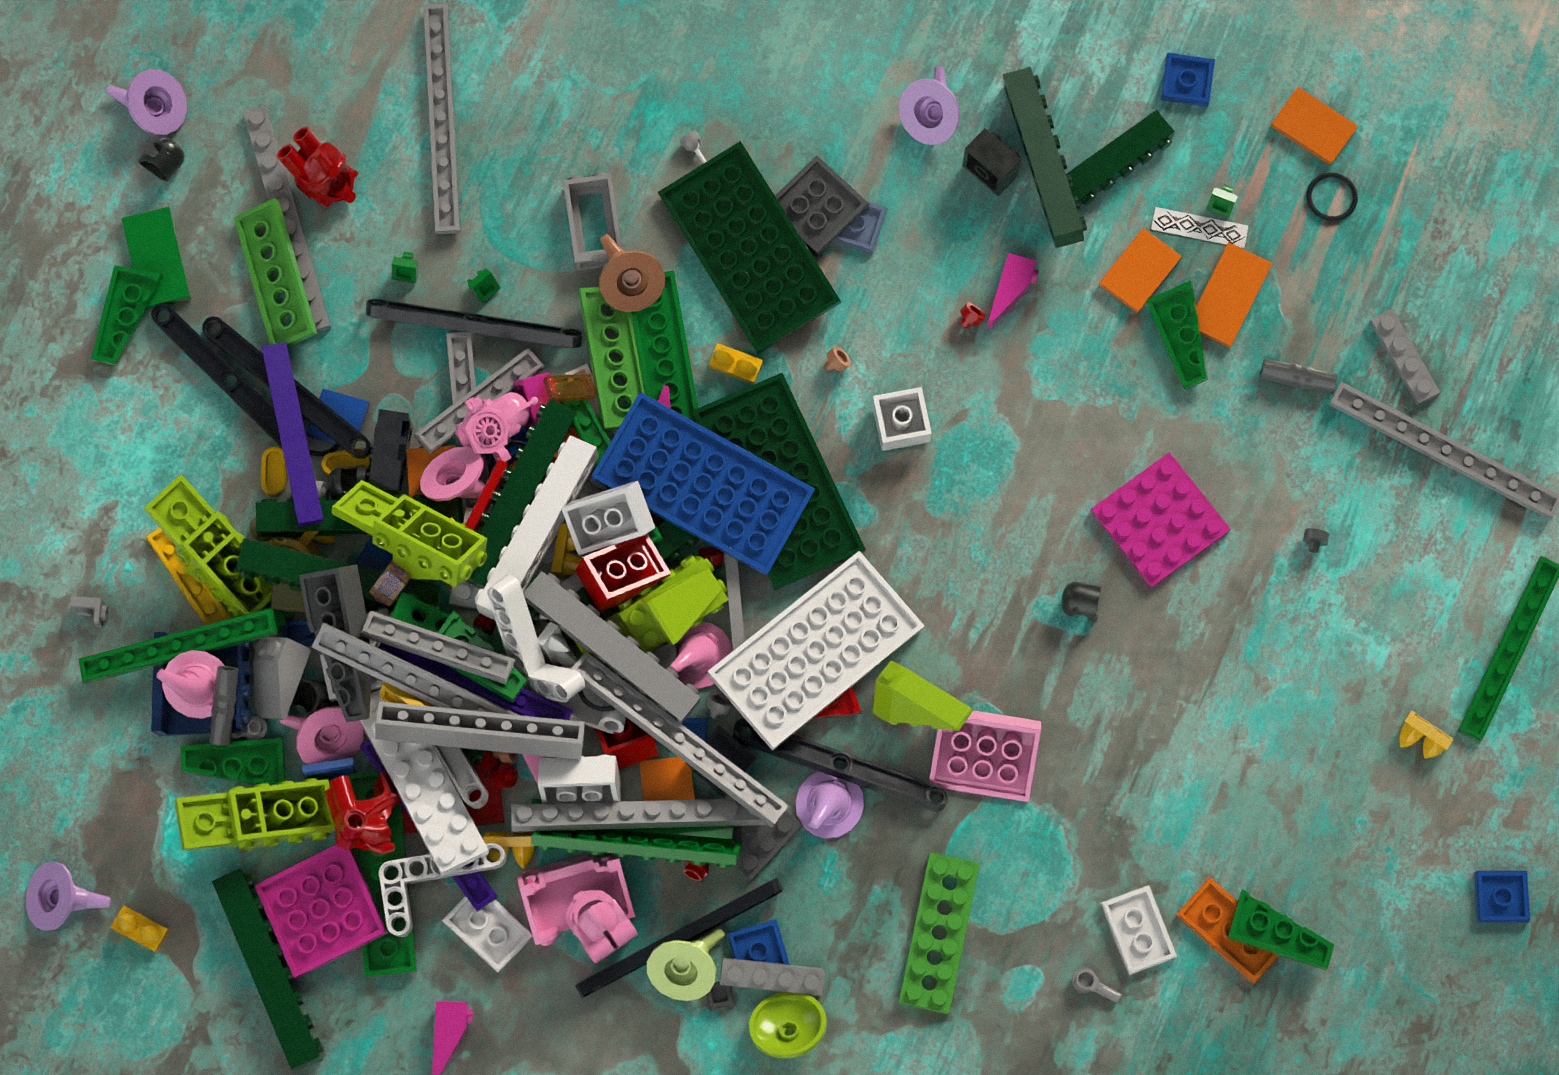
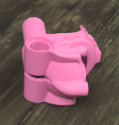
M601 890L580 891L573 896L566 912V921L595 964L605 960L611 953L626 945L632 938L638 935V932L619 904L610 895H607L606 892ZM592 901H599V903L587 909L577 919V915L582 907Z

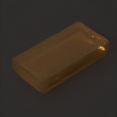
M590 374L546 375L543 380L549 399L554 401L594 400L597 396Z

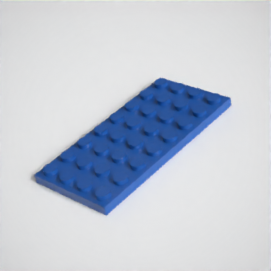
M641 392L635 399L591 476L592 480L608 489L638 481L650 512L765 576L768 575L815 488Z

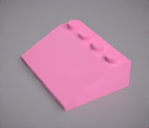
M973 710L959 731L937 729L929 782L939 785L944 789L1029 802L1041 734V721Z

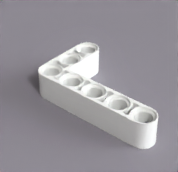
M506 575L487 590L490 605L507 657L515 659L513 667L527 679L524 689L550 700L567 702L585 688V681L579 672L545 663L519 581L512 575Z
M496 843L485 844L489 852L494 849L500 851L501 857L497 862H489L487 854L475 860L472 866H462L444 876L438 871L430 854L385 862L379 869V877L388 930L398 937H405L413 929L407 884L500 868L507 860L505 850ZM415 863H422L424 865V871L419 876H414L411 872V868ZM391 867H397L399 871L397 878L394 880L386 878V872ZM396 892L401 893L402 902L397 906H392L390 903L391 895ZM404 918L406 920L405 929L400 932L395 931V920Z

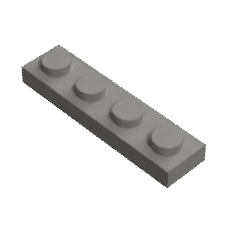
M1393 309L1370 320L1372 328L1416 405L1418 406L1440 394L1439 389Z
M722 958L719 984L822 996L825 969Z

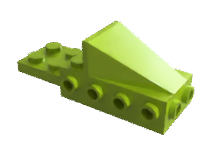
M182 474L178 475L143 507V510L176 545L174 548L177 550L178 558L184 564H187L183 568L185 573L212 589L210 591L212 596L229 608L227 612L232 618L262 611L261 609L267 603H271L272 585L266 584L264 579L256 577L254 580L241 578L239 573L234 572L240 543L245 537L230 525L229 519L219 511L215 512Z
M361 480L332 506L333 515L373 536V544L392 553V562L396 564L394 568L392 567V570L400 574L411 575L409 579L442 580L457 587L464 580H468L472 572L478 566L481 567L487 559L486 537L404 494L397 499Z
M697 555L685 558L681 561L679 567L669 570L671 572L670 576L618 605L619 607L614 609L613 613L603 620L605 622L610 620L620 628L619 633L625 638L631 636L640 644L638 648L645 654L648 651L652 652L662 647L661 645L665 642L672 645L676 644L690 627L693 628L704 621L703 617L708 613L714 614L724 607L723 603L729 600L725 594L728 592L726 586L720 579L716 580L712 573L715 569L707 558L703 559ZM574 641L582 655L585 652L589 653L586 649H584L581 645Z
M310 778L298 783L284 781L278 785L271 786L268 783L258 784L253 788L237 786L230 788L227 793L176 798L174 803L182 851L230 846V848L238 847L239 850L249 852L262 847H273L279 845V842L288 841V844H297L307 838H313V841L326 840L335 831V824L324 794L326 790L330 789L329 780Z

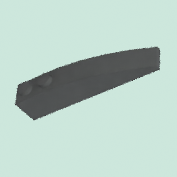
M357 564L299 575L307 623L311 633H315L317 637L324 622L370 644L369 638L361 636L367 615ZM318 651L320 655L324 656L328 668L325 670L329 679L334 681L336 686L335 695L346 722L369 719L371 675Z

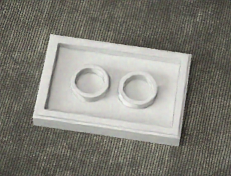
M1149 885L1101 902L1128 976L1177 958Z
M465 896L442 920L445 925L498 974L533 937L532 933L496 900L477 912Z

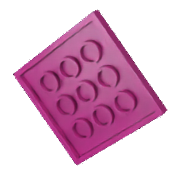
M1170 452L1090 510L1151 589L1231 530Z
M336 844L254 885L295 979L388 933L352 849L344 850Z

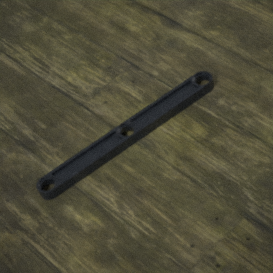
M369 299L366 302V315L378 319L567 348H578L582 344V332L571 328L382 299Z
M158 304L155 306L151 317L156 326L282 449L274 408L169 305ZM166 310L170 312L168 320L164 322L157 320V314L160 311ZM228 376L237 378L235 386L231 388L224 386V380Z
M215 316L208 317L202 324L205 336L270 389L262 352L222 319ZM213 323H218L221 326L217 334L208 333V327ZM294 379L301 415L356 459L368 457L372 447L366 436ZM358 441L366 443V448L361 453L353 451V445Z
M745 718L739 719L734 724L733 738L742 745L931 811H941L947 804L948 793L939 785L796 735H791L772 751ZM740 727H747L751 730V734L742 736L737 730ZM842 760L846 763L847 767L839 770L834 767L833 762ZM931 794H939L943 801L941 803H934L930 800L929 796Z
M778 878L773 879L586 978L575 987L581 998L586 997L647 965L652 951L662 943L675 940L690 942L773 898L784 889Z

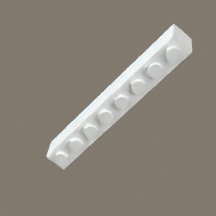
M569 436L567 442L561 444L558 450V458L555 463L549 465L544 483H540L537 486L534 494L535 499L531 505L528 504L526 506L521 524L515 526L511 534L512 540L508 547L505 546L502 549L498 565L490 570L485 588L480 589L476 595L475 602L480 614L495 620L487 590L506 575L514 576L519 581L524 593L565 519L561 508L577 498L596 460L599 458L596 446L573 436Z

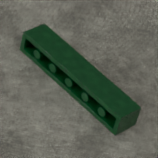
M1156 109L1066 173V176H1071L1073 182L1072 196L1077 195L1080 205H1088L1096 198L1098 192L1101 190L1105 192L1113 187L1115 180L1119 177L1125 178L1134 171L1136 165L1147 163L1157 150L1163 151L1172 144L1175 131Z

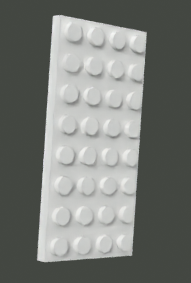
M858 551L707 672V675L773 751L924 628V624L862 553Z

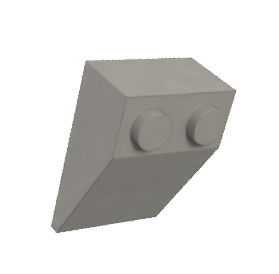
M281 637L261 638L256 644L253 658L256 716L263 719L286 720L310 655V648L289 638Z

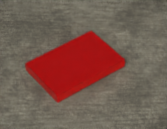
M497 461L465 527L475 532L478 531L480 522L484 514L488 512L491 501L496 491L499 490L508 470L507 462Z

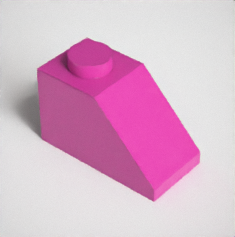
M549 372L513 381L517 394L521 395L526 402L530 401L532 397L538 398V404L529 407L530 417L526 423L527 429L531 425L536 426L539 420L536 414L542 403L547 405L549 399L554 400L556 397L555 381Z

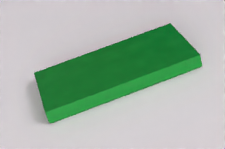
M165 207L121 218L132 268L160 273L164 276L146 310L152 309L158 304L169 305L191 299L170 208Z

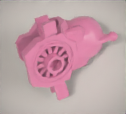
M509 392L492 401L489 398L481 400L479 396L466 400L465 404L469 410L466 412L464 421L457 425L455 431L463 447H471L475 454L493 453L496 462L498 460L506 462L511 459L504 445H507L511 441V437L519 433L520 429L526 425L530 417L529 407L537 405L538 398L532 397L530 401L526 402L521 395Z

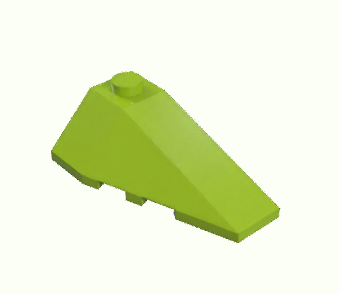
M893 661L888 663L876 679L873 714L892 725L906 723L912 727L926 725L931 726L933 729L959 731L973 712V709Z

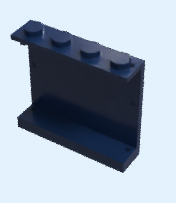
M154 632V639L168 634L165 632ZM253 641L208 652L218 658L224 666L239 669L232 733L247 732L248 724L251 722L248 700L252 696L251 686L249 685L252 662L249 660V650H252ZM168 663L154 666L151 732L158 736L210 734L212 716L200 719L187 717L176 711L166 699L162 688V681L156 677L158 671L161 669L165 670Z

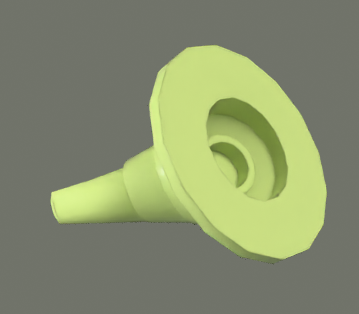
M719 928L692 942L675 940L662 943L655 948L647 961V974L652 985L660 993L672 999L683 1001L699 999L710 992L716 981V967L708 954L715 944L725 936L724 932Z

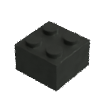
M984 128L965 148L962 166L994 194L999 196L1018 177L1021 159L1018 152L1011 147H1006L995 132H989Z

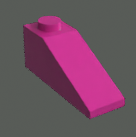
M1008 253L987 328L992 329L1028 292L1030 283H1036L1039 270L1035 269L1036 260Z
M436 1001L432 1075H444L468 1032V1024L473 1025V1009H469L468 1002Z

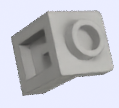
M71 596L70 607L77 611L76 614L91 616L93 612V623L97 627H103V621L108 619L109 610L101 598Z

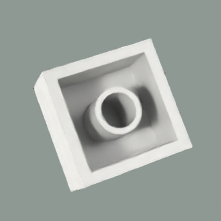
M922 387L873 396L872 407L882 451L931 441L932 432Z

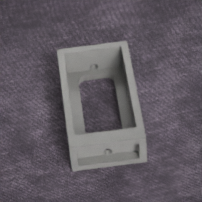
M599 172L591 177H569L568 180H563L576 271L604 267L609 262L605 249L585 251L578 199L583 195H602L607 233L622 249L612 174Z

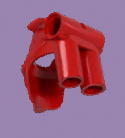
M308 127L300 128L293 136V140L300 149L297 151L291 144H288L277 153L279 161L295 177L294 182L297 188L304 195L324 207H329L333 202L342 200L353 203L356 199V194L352 190L354 179L358 176V172L345 164L346 155L341 153L331 143L325 142L322 144Z
M381 772L374 785L375 798L363 801L356 800L348 776H341L329 782L330 789L326 790L324 794L335 824L334 829L337 832L335 842L337 846L344 850L352 848L371 850L376 854L394 852V843L390 842L392 832L387 824V819L394 807L400 803L401 798L398 793L394 794L396 789L388 773Z

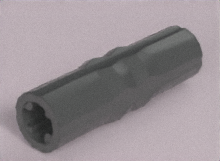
M1264 358L1260 373L1261 379L1332 395L1337 382V374Z
M231 666L217 667L215 691L212 698L213 706L211 709L212 719L209 743L223 746L231 744L235 704L237 701L238 668Z

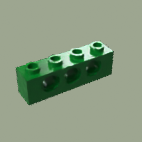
M403 592L395 599L388 617L436 633L438 631L435 629V624L443 626L450 616L442 612L440 607L434 604H426L419 601L416 595ZM412 613L420 615L421 622L415 621ZM470 626L485 643L490 642L492 636L488 635L486 630L481 627Z

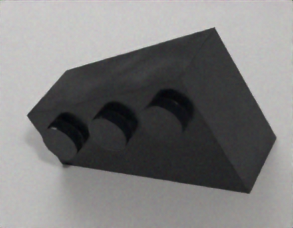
M379 409L374 432V447L371 448L370 452L371 469L366 473L365 482L390 495H401L407 464L406 449L410 448L413 432L409 413Z

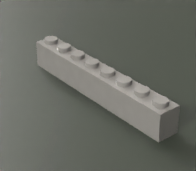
M541 571L523 593L526 602L550 622L556 624L560 630L680 724H683L700 703L701 697L698 696L700 692L689 683L684 685L679 681L678 678L680 676L671 668L664 669L659 665L660 660L649 651L645 654L638 648L640 644L631 636L625 638L620 634V628L610 620L605 622L599 617L600 612L592 605L588 604L586 607L579 601L581 598L576 592L570 588L567 591L559 585L561 581L551 573L546 575Z
M379 701L375 722V739L581 760L585 722Z

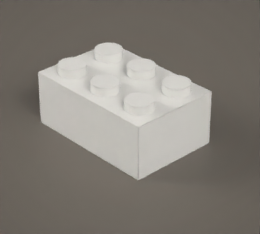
M638 481L574 500L561 508L578 555L643 536L655 528Z
M581 756V760L557 757L540 758L538 788L542 804L621 802V779L616 756Z

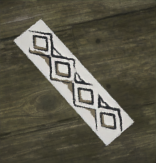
M1155 207L1151 230L1226 245L1230 242L1244 248L1248 225Z

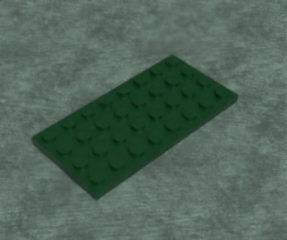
M741 141L658 191L664 204L757 354H760L842 303Z
M783 373L692 410V415L697 424L815 488L767 575L774 591L845 561L858 551L861 553L865 552L866 549Z

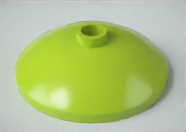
M780 992L767 997L757 1005L749 1020L750 1036L755 1046L763 1053L776 1058H794L808 1053L821 1042L827 1028L826 1014L822 1005L808 994Z

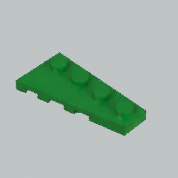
M114 265L91 360L115 366L118 365L164 277L162 274Z
M1190 280L1146 301L1185 390L1208 380L1193 283Z
M452 611L438 631L439 634L495 652L494 648L488 642L485 643L473 628L460 620V616ZM446 665L511 703H514L527 684V679L514 667L505 685Z
M283 738L235 741L225 746L211 743L180 746L181 771L183 773L254 785L268 783L271 786L285 781Z
M1243 889L1240 891L1227 939L1325 971L1328 969L1334 948L1333 943L1310 929L1303 928L1293 922V919L1270 908V905L1262 900L1259 901L1250 896V893Z

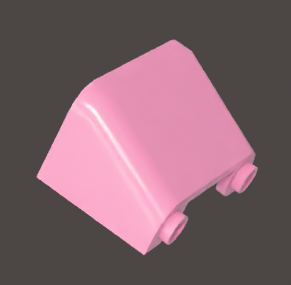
M604 852L603 855L587 853L530 869L517 876L535 945L547 946L556 942L559 932L570 929L566 921V912L573 896L580 891H604L612 899L616 900L629 920L635 917L619 857L614 856V853ZM592 901L582 907L577 915V919L587 909L599 903V901Z

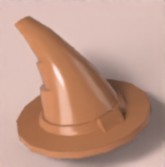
M608 234L602 236L600 242L609 257V262L603 267L599 277V289L604 300L614 309L624 312L640 311L651 306L660 297L665 286V273L659 261L651 254L642 251H623Z

